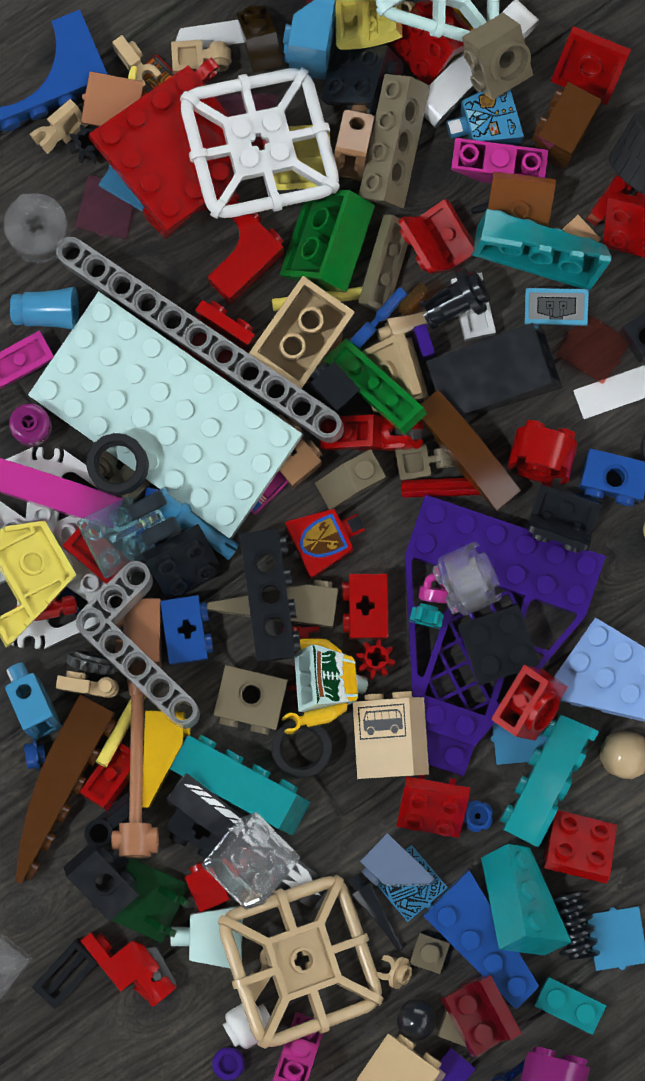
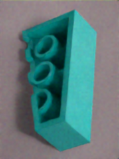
M490 209L485 211L478 223L472 256L581 289H588L589 291L611 262V255L605 244L598 243L588 237H579L566 233L559 228L552 229L539 225L529 219L516 218L500 210Z
M558 715L556 720L553 719L542 734L547 737L542 749L536 747L529 759L528 764L532 765L528 777L522 775L516 785L514 793L518 794L514 805L507 804L500 818V821L504 823L501 830L535 847H539L558 811V801L563 800L571 786L573 771L576 772L581 767L586 757L587 749L585 747L589 739L594 741L599 733L598 730L563 715Z

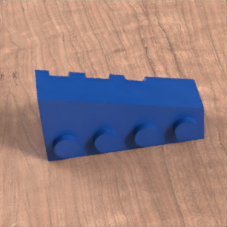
M466 869L422 915L482 976L491 975L501 995L517 1010L539 985L519 952L499 949L491 906L471 872Z

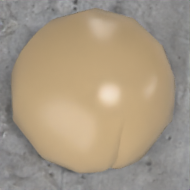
M627 730L616 731L607 736L600 748V760L605 770L623 779H634L645 773V737Z

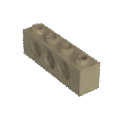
M384 75L359 196L377 205L404 208L430 90L429 85L413 77Z

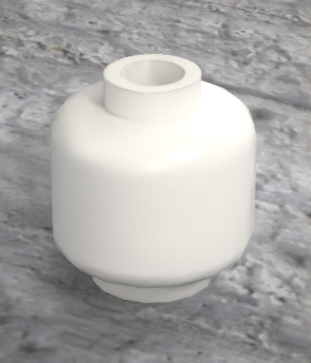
M242 1003L228 1011L225 1015L226 1023L222 1025L234 1046L236 1047L240 1044L241 1047L248 1049L257 1044L258 1041L250 1030ZM261 1004L257 1009L265 1029L270 1019V1014L264 1004Z

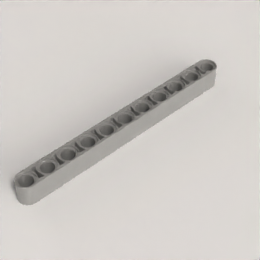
M66 237L58 243L56 254L59 260L68 270L321 441L333 443L342 437L344 426L340 416L335 411L75 237ZM71 249H80L79 256L76 259H66V255ZM95 266H105V271L101 276H91ZM120 283H130V289L127 293H116ZM148 299L156 300V305L151 311L141 310L144 301ZM171 317H181V323L177 328H167V322ZM196 334H207V340L203 345H192L193 337ZM230 350L233 352V357L229 362H218V355L222 351ZM250 367L257 368L259 374L254 380L247 381L243 379L246 369ZM274 385L285 387L283 395L279 398L269 397V390ZM298 403H309L311 405L310 411L304 416L296 415L294 409ZM332 419L337 422V427L333 432L323 433L320 431V426L325 420Z

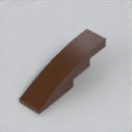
M439 390L420 404L427 412V415L421 419L422 423L435 436L434 440L455 462V467L496 512L520 493L521 490L500 462Z

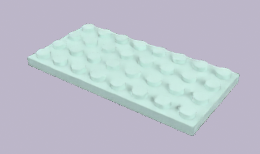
M99 291L28 394L93 442H96L102 436L112 433L127 434L136 439L146 451L149 461L148 475L145 479L159 489L165 488L167 494L180 503L186 502L189 504L193 513L230 539L236 534L304 435ZM113 446L106 450L134 471L136 470V459L131 450L124 446Z

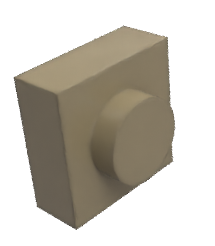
M419 932L409 964L440 974L450 943Z

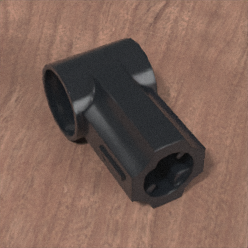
M130 792L115 802L108 811H104L100 816L88 823L84 831L88 844L93 841L99 848L103 845L105 847L112 843V831H119L120 823H129ZM142 808V817H143V816L146 814V812H145L144 809ZM97 824H103L108 829V837L102 843L96 842L92 837V829Z

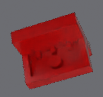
M573 26L550 82L562 87H566L567 83L570 82L600 98L602 103L608 105L631 49Z

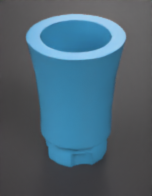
M76 287L12 294L10 299L11 321L14 325L24 324L25 326L74 329L79 321V300Z

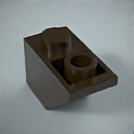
M253 5L241 12H237L238 23L253 73L283 65L276 30L266 5Z

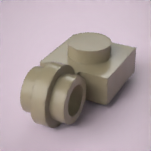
M426 444L422 445L419 449L395 450L400 481L432 476L430 464L436 463L437 469L455 466V462L442 448L435 449L434 456L429 457Z
M107 451L103 452L99 461V468L103 477L107 476L110 482L115 483L127 481L132 477L135 472L133 469L125 464L118 470L116 468V457ZM145 479L143 484L134 492L115 496L122 498V501L129 506L145 492V489L149 487L151 482Z

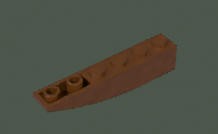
M79 695L48 752L36 781L26 813L19 846L15 881L20 884L25 883L27 879L32 881L41 865V863L37 862L42 850L48 852L56 838V835L52 832L57 822L64 823L72 806L68 805L73 793L79 795V791L87 780L83 776L88 765L94 767L96 759L102 751L98 747L103 737L109 738L117 724V721L114 720L116 713L83 695Z

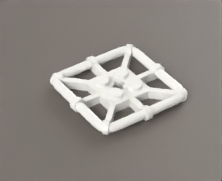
M287 68L253 76L242 74L238 75V79L196 87L188 92L184 91L181 95V114L191 152H189L190 161L195 164L204 202L208 210L211 211L210 215L216 219L218 217L233 218L270 209L276 212L282 210L284 206L317 200L335 194L340 188L338 169L328 136L330 133L329 124L324 121L315 84L311 76L308 75L309 71L305 68ZM293 81L278 107L256 111L250 89ZM302 86L313 126L289 131L285 111ZM241 91L246 114L226 117L199 100ZM194 111L223 129L227 145L208 149L203 148ZM255 137H261L268 142L265 144L264 150H259L258 146H252L251 142L255 141ZM312 138L317 139L326 176L297 160L293 142ZM230 156L234 176L220 199L217 200L207 160ZM293 170L316 184L317 187L279 194L273 174ZM263 176L268 197L227 205L242 180Z

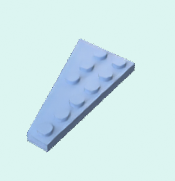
M595 617L554 676L568 686L560 701L582 708L585 706L601 710L604 713L645 722V647Z

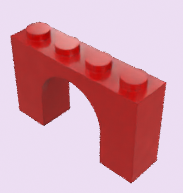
M236 191L227 205L239 203L240 196ZM207 206L202 208L200 211L208 210ZM146 208L142 210L144 218L165 240L183 224L181 223L166 234ZM257 212L231 218L239 230L238 244L234 251L207 276L209 284L230 305L284 254V248L281 245L284 242L283 239L272 228L267 231L259 223L262 219Z

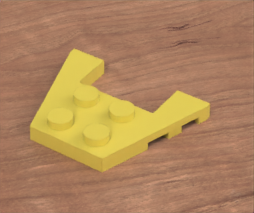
M45 520L5 526L3 529H0V571L20 604L19 607L0 616V638L6 648L28 628L76 576L75 571Z

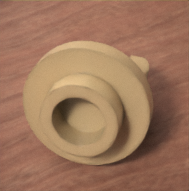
M384 955L382 960L390 963L391 970L387 974L377 972L378 978L389 981L390 987L395 989L406 985L412 975L409 959L405 957L397 959Z

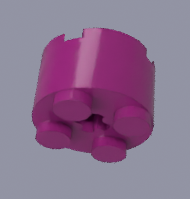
M537 1046L533 1047L532 1052L527 1051L520 1081H588L590 1067L586 1066L587 1059L572 1055H564L563 1059L555 1058L556 1051Z

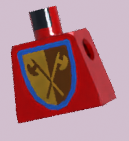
M335 509L285 522L287 531L310 580L316 578L352 553L353 547L349 538L365 531L358 514L340 521Z

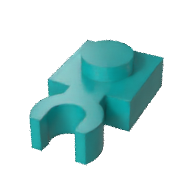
M420 603L417 608H412L409 622L440 629L444 615L438 611V607Z

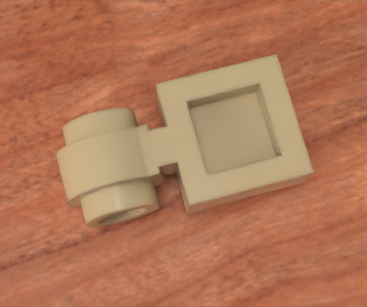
M202 39L171 42L173 74H176L187 65L195 72L203 62L211 57L219 65V69L216 70L217 72L228 70L232 62L231 49L223 41L212 42L209 44V48L204 50Z

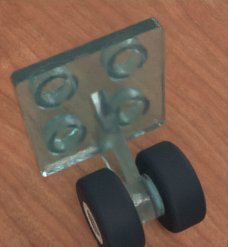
M156 491L135 503L132 502L129 496H126L77 521V526L104 578L117 574L129 562H140L144 559L142 553L155 547L154 543L180 530L175 517L172 516L165 520L159 509L167 504L161 491Z

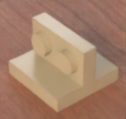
M404 333L395 334L361 351L416 401H422L429 397L412 338H406ZM372 407L373 413H378V411Z

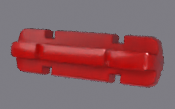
M74 596L61 597L60 601H57V598H55L34 621L60 617L59 614L61 613L64 616L75 614L77 612V604Z

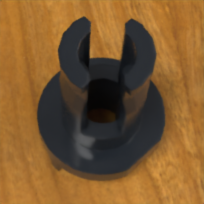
M462 267L455 272L457 282L436 292L430 299L419 301L421 307H424L427 311L423 316L432 329L437 328L441 322L452 320L471 309L477 315L487 310L486 303L490 301L489 293L485 287L484 280L480 278L476 271L469 272L465 267Z

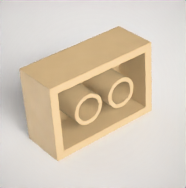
M302 276L249 354L303 389L310 379V375L317 369L355 312Z

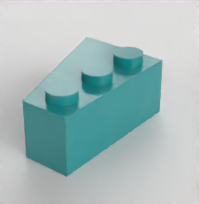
M506 844L481 858L500 950L545 956L572 943L531 848Z

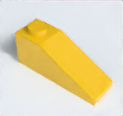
M145 711L142 807L146 808L151 807L171 770L170 767L184 743V739L191 735V728L184 729L178 727L162 711ZM176 712V718L186 720L185 712Z

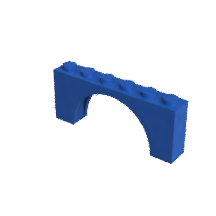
M80 9L51 21L56 38V54L52 69L44 83L32 95L18 103L0 107V131H12L20 126V122L30 118L32 120L41 119L47 116L50 110L61 107L69 99L76 104L77 99L86 94L89 72L108 75Z

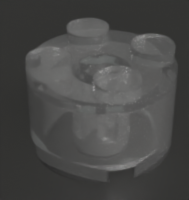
M22 194L10 205L4 218V231L10 245L18 256L31 263H44L57 258L56 249L61 246L64 238L70 237L71 234L69 222L63 208L56 200L44 194ZM39 224H42L43 230L37 229L36 232L33 233L32 227H37Z
M475 541L438 558V565L433 567V573L437 582L440 585L444 584L448 593L446 602L453 614L460 612L466 616L502 599V594L496 595L494 587L500 585L495 570L486 553L479 554L475 548L480 545Z

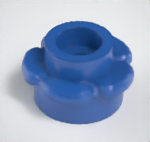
M33 739V743L24 744L27 769L37 768L40 771V764H44L46 760L43 744L37 745L36 740Z
M479 800L471 801L467 804L463 822L473 832H480L481 829L486 830L493 822L491 817L493 810L487 803H481ZM476 813L481 815L480 819L475 818Z

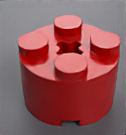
M527 420L525 426L516 429L507 465L508 469L512 470L513 467H516L518 469L517 475L540 483L551 484L553 478H561L560 484L569 482L578 446L577 441L574 439L575 432L564 428H558L556 431L545 428V425L539 421Z

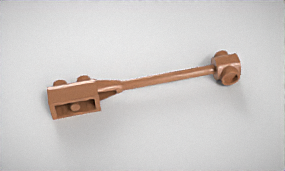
M141 599L116 626L123 627V633L155 664L162 667L163 617L161 599ZM116 639L115 653H118L123 648V641L121 639ZM135 661L130 666V673L132 675H141L146 670V663L144 661ZM127 679L131 696L129 823H120L119 831H112V850H119V857L146 858L151 857V853H158L159 829L158 827H152L150 823H142L145 695Z

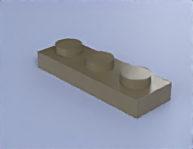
M383 215L358 301L359 304L375 312L393 295L408 246L400 234L401 226L398 222L400 219L394 215Z

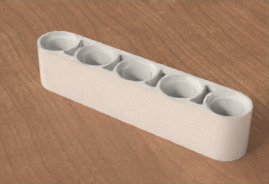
M514 0L502 12L521 25L524 39L539 23V19L518 0ZM463 52L429 85L430 90L424 117L435 128L475 90L470 80V76H472L471 68L466 62Z

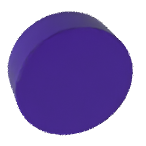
M230 1046L218 1050L212 1061L215 1074L223 1080L238 1078L245 1066L243 1054L237 1048Z

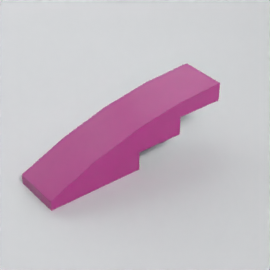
M0 458V493L74 518H80L108 529L113 528L122 498Z

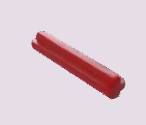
M466 478L403 480L401 482V495L404 498L425 497V495L431 497L481 495Z

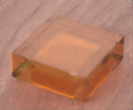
M420 282L399 304L398 311L403 316L411 315L420 305L419 301L427 298L428 288Z

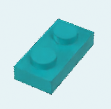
M548 976L534 1003L535 1007L593 1035L606 1008L605 1004Z

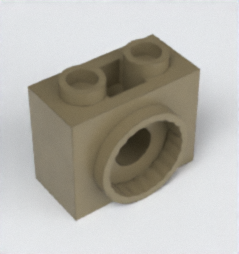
M501 13L462 37L465 47L463 55L471 68L472 76H470V80L477 92H483L493 100L533 76L530 64L531 53L525 44L521 25L505 13Z
M225 665L214 716L220 717L219 724L237 728L238 723L241 722L250 724V731L269 735L270 729L277 731L288 680ZM250 686L257 687L261 692L259 701L254 704H248L243 699L244 690Z

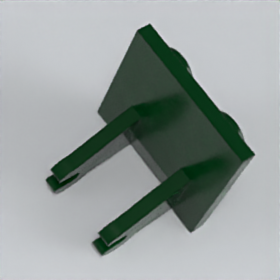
M130 858L126 869L137 880L135 887L139 896L115 916L112 921L163 943L166 934L175 937L177 933L170 925L179 905L182 904V906L188 908L191 902L184 897L188 884L136 859Z

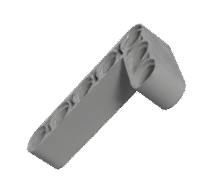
M139 561L129 562L79 612L76 618V626L83 637L175 725L184 729L191 728L196 725L200 717V711L195 701L116 626L149 592L153 585L152 574L144 563ZM140 571L145 573V580L140 585L129 583V578L134 572ZM114 594L123 596V601L119 607L109 608L107 606V600L110 596ZM89 618H99L100 626L98 629L91 632L85 630L84 625ZM113 639H121L123 641L121 651L114 654L107 651L108 643ZM139 660L146 663L144 673L138 676L132 675L130 673L132 663ZM161 682L167 683L170 688L166 696L162 698L153 696V688L156 684ZM184 704L190 705L193 708L190 718L186 720L176 718V710L179 706Z

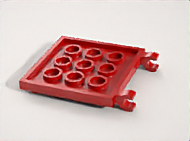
M212 57L203 62L195 72L187 65L89 133L90 141L166 234L206 206L195 164L190 161L189 157L191 149L181 114L180 97L184 91L188 92L196 87L205 86V83L218 75L216 70L219 69V65ZM215 97L199 100L224 116L231 117ZM194 111L203 148L208 149L227 145L223 129ZM258 137L253 143L251 142L252 146H258L259 150H264L265 144L268 143L261 137ZM230 156L207 160L216 198L223 194L234 176Z

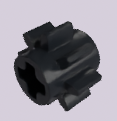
M81 124L80 131L77 134L70 133L69 135L71 140L75 142V145L70 146L69 150L71 154L79 152L78 160L81 164L85 159L92 160L96 164V157L101 154L95 145H88L86 149L82 145L83 142L89 143V133L94 131L97 126L85 129Z

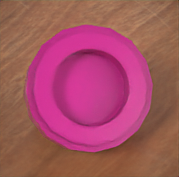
M431 573L425 578L424 585L420 586L418 597L421 600L434 603L450 602L451 590L448 589V578L442 573ZM440 581L441 587L432 586V582Z

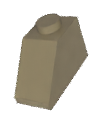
M370 449L343 463L315 482V485L330 510L385 482L386 476Z

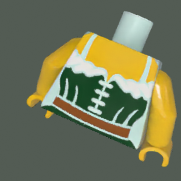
M300 639L301 650H295L297 651L295 652L298 712H304V715L298 716L295 713H288L283 717L282 721L293 719L296 722L295 728L284 730L286 734L296 733L302 725L312 727L332 722L346 712L347 705L357 701L358 694H364L367 690V678L364 675H356L353 657L343 654L338 647L327 639Z

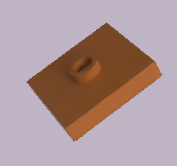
M493 172L488 209L500 210L507 215L520 219H529L539 225L549 227L556 179Z

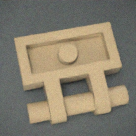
M67 671L66 677H57L56 689L107 698L116 696L119 691L118 683L109 677H104L98 682L88 680L89 675L73 671Z

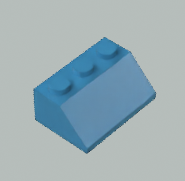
M313 0L293 14L292 25L286 24L283 39L284 63H289V68L301 69L303 67L309 71L308 75L312 78L326 80L336 22V0Z

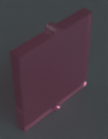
M88 175L76 228L95 232L99 237L108 235L126 240L134 207L99 187V183L103 178Z

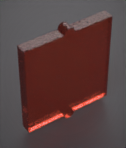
M588 314L587 326H575L573 330H569L567 333L569 337L557 356L603 384L614 366H619V359L628 344L619 333Z

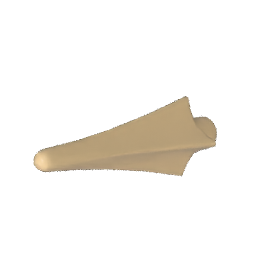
M426 312L388 318L385 326L376 330L379 340L383 341L395 334L404 333L406 336L413 331V327L425 323L428 324L423 316Z

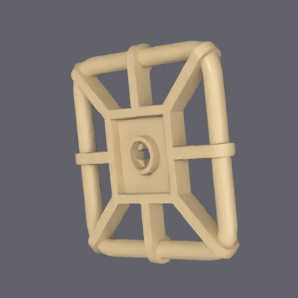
M338 875L322 877L287 890L280 888L273 891V895L236 907L227 912L225 916H220L218 920L220 925L219 932L234 978L231 982L233 988L238 990L250 1030L258 1041V1046L266 1049L267 1047L281 1046L318 1031L322 1034L328 1032L329 1027L364 1015L375 1009L376 1006H381L384 998L381 996V983L367 944L370 940L368 934L363 932L350 891L342 877ZM327 890L315 920L297 927L289 903ZM338 896L352 938L331 945L325 922ZM278 907L286 931L268 938L237 921ZM232 931L261 945L269 968L246 976ZM355 946L369 989L341 975L335 953ZM298 952H301L302 956L308 955L309 961L305 963L306 969L304 970L300 966L295 965L294 960L297 959ZM273 977L279 999L264 1029L250 984ZM337 984L365 1000L325 1014L318 990ZM308 995L314 1019L275 1033L289 1001Z

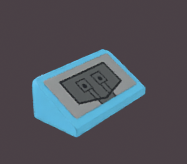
M526 288L525 325L534 323L536 325L587 326L589 290Z

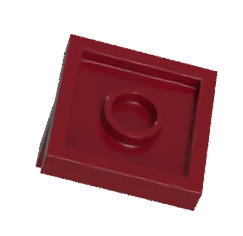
M491 975L469 978L460 984V988L441 998L471 1057H476L498 1043L513 1040L522 1034Z

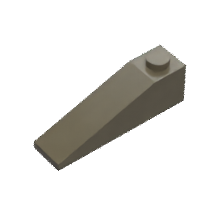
M314 580L313 585L306 584L286 588L287 598L294 599L297 618L290 619L291 623L333 629L338 589L332 588V582ZM278 590L263 592L262 600L268 604H274L279 600L280 592ZM248 595L207 603L208 612L251 618ZM271 619L272 621H280V622H282V621L279 620V619Z

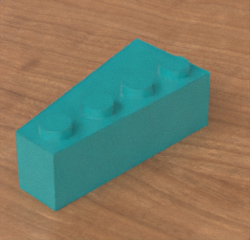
M201 734L198 739L187 736L170 767L172 771L181 776H184L186 773L212 793L292 836L294 835L311 803L296 794L298 787L281 779L279 784L268 779L271 774L269 771L256 764L253 765L252 769L242 765L241 763L244 758L228 749L225 754L218 752L214 749L217 743Z

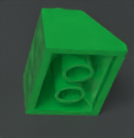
M338 190L335 194L324 198L303 202L280 276L297 282L304 276L325 291L347 293L375 205L351 190Z

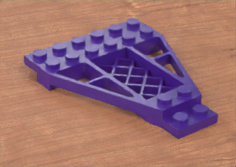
M425 495L404 557L412 697H424L428 765L464 777L473 748L495 723L491 718L500 705L497 699L504 678L495 680L490 698L484 686H479L486 701L469 708L462 691L478 683L462 643L463 640L459 637L452 621L467 614L471 620H474L475 617L472 612L487 604L492 613L497 612L492 602L506 595L509 596L513 606L517 605L513 594L523 597L520 606L523 619L531 601L575 615L573 622L549 650L534 646L535 652L542 655V658L539 660L540 665L535 666V668L541 669L585 618L606 556L590 550H581L580 553H575L563 548V543L551 540L549 543L539 541L532 537L533 533L529 532L528 529ZM412 560L454 573L457 577L450 602H448L446 611L442 613L444 615L442 626L436 637L423 677H420L417 673L415 623L409 622L412 608H417L413 601ZM464 577L474 580V582L461 588ZM478 584L486 601L470 608L462 592ZM483 584L505 592L490 599ZM459 595L466 611L451 618ZM449 625L456 641L441 647ZM458 644L466 661L449 668L442 651ZM439 655L446 671L431 677ZM468 664L476 681L459 688L452 671ZM448 674L456 691L439 698L431 681ZM428 685L435 698L425 695ZM458 694L464 708L443 701ZM487 704L484 715L472 712Z

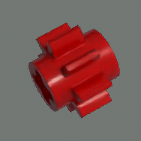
M378 639L374 646L364 642L363 648L366 653H357L355 657L358 660H362V665L358 672L366 670L370 673V680H373L377 673L387 677L388 672L385 666H394L396 662L393 659H389L388 656L393 648L388 647L385 649L382 647L381 639ZM373 653L379 654L378 658L381 662H379L378 666H373L372 660L368 659L372 657Z

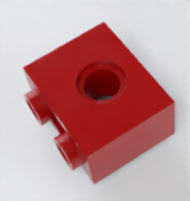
M523 665L491 720L515 737L536 741L540 732L555 717L560 706V700L568 686L542 669Z

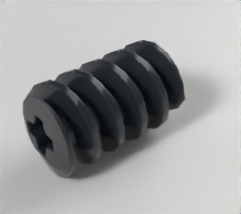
M589 890L564 893L553 898L555 905L560 907L558 909L559 915L572 942L566 948L559 951V955L569 957V960L585 959L600 955V951L590 949V947L598 943V939L588 936V934L596 930L595 925L585 923L594 917L592 912L583 911L584 908L591 904V900L581 898V896Z

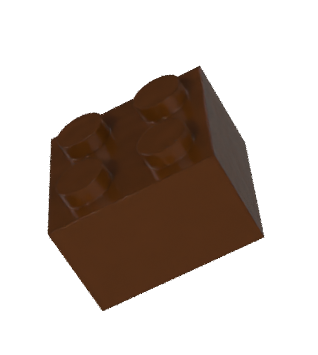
M570 82L567 83L564 91L558 88L546 113L549 117L543 115L534 131L535 134L531 140L536 143L534 148L549 150L547 161L566 170L596 115L601 99Z

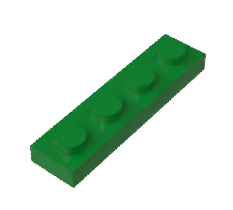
M347 338L323 359L327 366L335 361L360 388L358 394L403 435L427 415L422 405Z

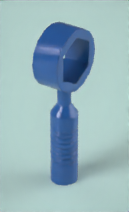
M399 287L384 305L377 310L371 323L367 321L352 337L350 342L360 349L377 330L375 328L376 325L381 321H385L409 294Z

